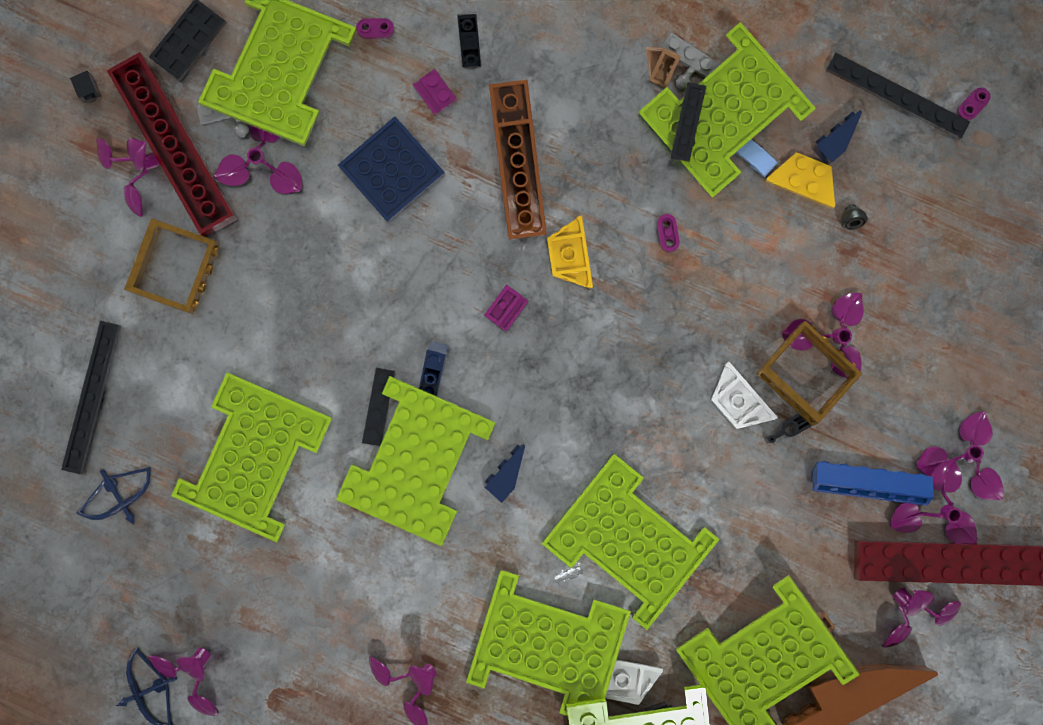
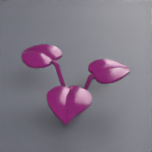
M252 125L250 128L252 139L262 141V143L248 151L247 163L245 164L241 156L230 154L222 159L214 174V178L225 185L239 186L244 184L250 177V173L246 169L250 163L254 165L264 164L274 171L270 176V184L276 192L289 194L300 192L302 189L301 174L293 164L281 162L276 169L265 161V154L260 150L266 141L273 143L280 137Z
M97 138V154L104 168H111L112 162L132 161L138 171H143L132 179L128 185L124 186L126 204L133 213L143 217L141 196L133 184L145 174H149V169L159 166L157 158L153 152L145 154L147 142L134 138L127 140V151L130 157L113 158L111 156V148L107 142Z
M849 293L837 299L832 308V314L835 318L840 319L839 324L842 328L835 329L832 334L820 335L832 338L837 344H842L839 349L844 353L845 358L855 363V367L861 372L862 362L860 353L854 346H847V343L852 340V333L844 324L853 326L862 320L864 314L862 293ZM805 319L792 321L782 331L783 340L785 341L804 321L811 326L812 324ZM800 333L790 344V347L795 350L804 351L811 348L812 344ZM831 362V367L837 375L848 378Z
M981 411L972 414L962 422L959 429L960 437L964 441H970V447L964 451V454L952 459L957 461L964 458L969 463L976 462L975 473L977 476L973 477L970 483L973 494L983 500L1000 501L1003 499L1004 489L998 473L991 468H984L979 472L980 459L984 455V451L980 446L989 443L993 435L986 412ZM935 446L926 449L916 465L923 474L931 476L933 470L940 463L950 459H948V454L944 449Z
M946 460L933 470L931 477H933V489L942 490L941 494L948 505L941 508L940 514L919 512L916 504L901 503L894 510L890 526L898 532L912 533L922 526L920 516L943 518L949 521L945 527V533L951 542L976 544L977 530L973 518L968 513L954 507V503L946 495V492H955L962 483V474L956 460Z
M905 588L899 589L893 598L900 605L898 609L901 611L905 623L898 626L881 646L884 648L896 646L907 639L912 631L907 616H914L924 609L937 618L935 621L936 625L942 626L949 623L957 615L962 605L961 602L953 601L947 604L940 613H935L927 608L935 598L933 593L924 590H914L912 596Z
M198 648L192 657L178 658L176 660L178 667H173L172 663L164 658L148 656L154 668L166 677L175 678L176 672L181 669L195 679L196 683L192 696L189 695L187 697L189 704L196 711L204 715H219L214 705L208 699L197 695L199 683L205 679L204 670L206 668L204 666L211 658V654L207 650Z
M370 656L369 664L372 674L380 684L388 686L390 682L410 676L415 685H417L418 692L410 703L407 701L404 703L405 714L414 725H428L425 713L419 706L415 705V701L421 693L425 696L431 694L433 679L437 676L435 668L431 664H426L422 668L411 666L409 673L391 677L388 668Z

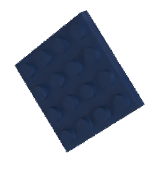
M396 116L338 164V167L387 223L445 174Z

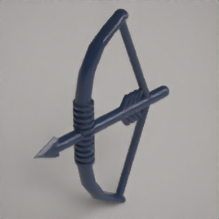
M148 466L144 469L109 477L105 470L101 469L100 473L104 480L76 514L90 520H103L123 510L127 516L125 519L134 524V514H131L127 507L136 502L145 493L150 484L151 467ZM147 471L146 481L142 488L135 495L122 500L116 490L118 484L114 478ZM102 486H104L107 492H112L119 503L114 508L109 509L108 512L100 515L82 513Z
M136 648L127 663L126 669L128 686L133 695L126 699L122 697L116 706H127V703L136 700V705H138L137 707H139L140 712L151 724L171 725L169 684L176 681L177 677L166 679L141 654L139 648ZM136 654L160 677L153 681L152 687L141 692L138 691L139 689H137V684H135L136 682H134L132 676V661ZM166 690L168 724L159 723L151 717L146 710V705H144L143 698H141L142 696L152 691L160 693Z

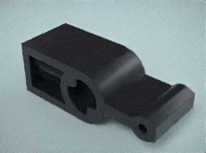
M796 413L779 424V432L766 436L764 440L766 443H774L780 436L793 437L808 429L811 425L806 420H803L804 418L799 413ZM787 423L792 426L790 434L785 432Z

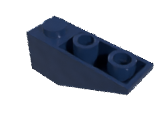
M861 110L856 114L851 112L844 118L845 123L842 125L836 124L830 129V135L827 137L823 135L815 142L817 145L813 150L825 164L830 165L846 151L862 114Z
M430 342L426 351L419 389L438 396L449 345Z
M524 444L521 447L517 445L510 452L513 456L508 461L504 459L497 467L500 469L496 475L491 474L485 480L487 485L484 488L501 503L515 489L525 449Z

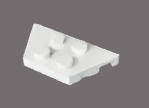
M727 362L711 401L734 428L739 429L777 419L778 417L733 365Z
M616 660L605 698L639 705L663 672V668Z

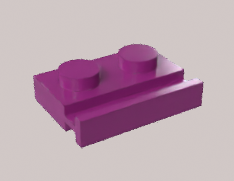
M435 69L419 79L418 82L412 84L434 116L457 101Z
M506 284L484 316L507 332L529 300Z

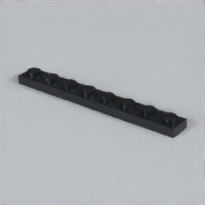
M836 52L826 69L827 72L959 140L963 137L970 121Z
M100 320L61 470L76 474L83 473L121 325Z

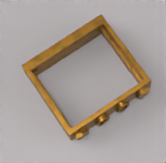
M151 218L124 290L194 314V311L200 306V295L206 290V279L208 275L212 274L214 268L212 263L214 258H217L219 255L220 244L215 240ZM161 228L208 245L186 305L139 289Z
M804 321L755 374L811 426H814L821 422L863 373L855 367V363L845 358L841 350L835 349L827 337L821 336L816 331L814 325L811 326ZM800 333L848 377L818 412L770 368Z

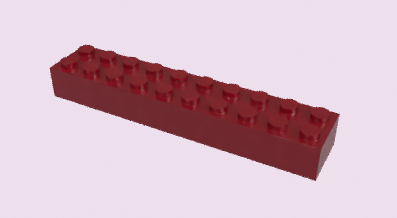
M141 52L108 69L107 72L199 234L208 237L238 220L147 59Z
M854 540V579L859 581L1043 586V545Z

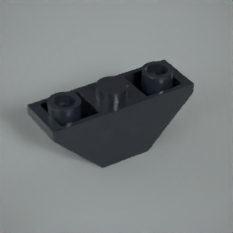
M476 12L457 14L462 67L481 66Z

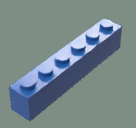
M827 461L817 462L813 469L812 491L928 506L934 498L933 477L926 476L925 474L915 475L904 471L892 472L886 469H869L865 466L838 465Z

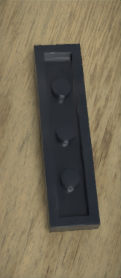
M687 83L671 159L690 162L707 88L705 85Z
M376 368L362 443L380 446L383 441L390 397L383 395L382 392L389 376H395V371L382 368Z

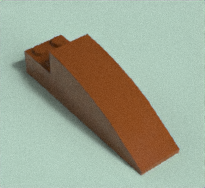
M528 79L489 84L508 238L517 239L547 235Z
M881 663L855 666L859 671V676L842 685L836 675L830 672L819 676L805 685L814 704H806L801 708L800 712L786 715L781 724L847 725L938 676V673L926 666Z

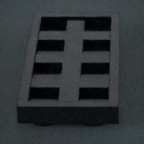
M194 0L149 58L181 81L227 22L199 0Z

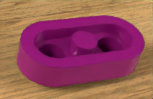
M365 18L357 23L356 30L363 39H388L394 34V25L387 18ZM367 25L369 26V28L367 30H363V26ZM383 25L388 26L386 30L381 29Z
M982 87L975 89L958 107L957 115L968 121L974 119L989 103L991 98L989 91ZM979 94H982L984 99H980ZM966 108H970L971 113H968Z
M664 214L657 221V230L662 250L670 253L679 247L680 240L676 219L670 214ZM663 222H668L669 227L665 228ZM671 240L673 245L667 246L666 241Z

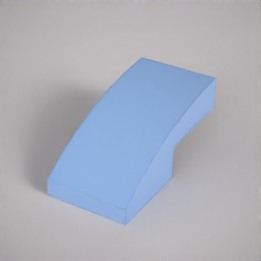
M752 139L736 152L738 156L747 161L750 167L763 177L777 165L774 158Z

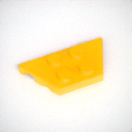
M796 152L765 180L769 184L833 209L835 207L832 166Z
M581 215L568 225L562 227L558 232L549 236L547 244L552 276L592 289L593 283Z

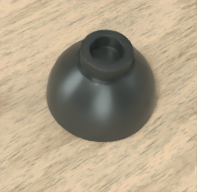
M851 204L845 208V212L841 217V226L848 230L858 229L866 224L868 217L862 209Z

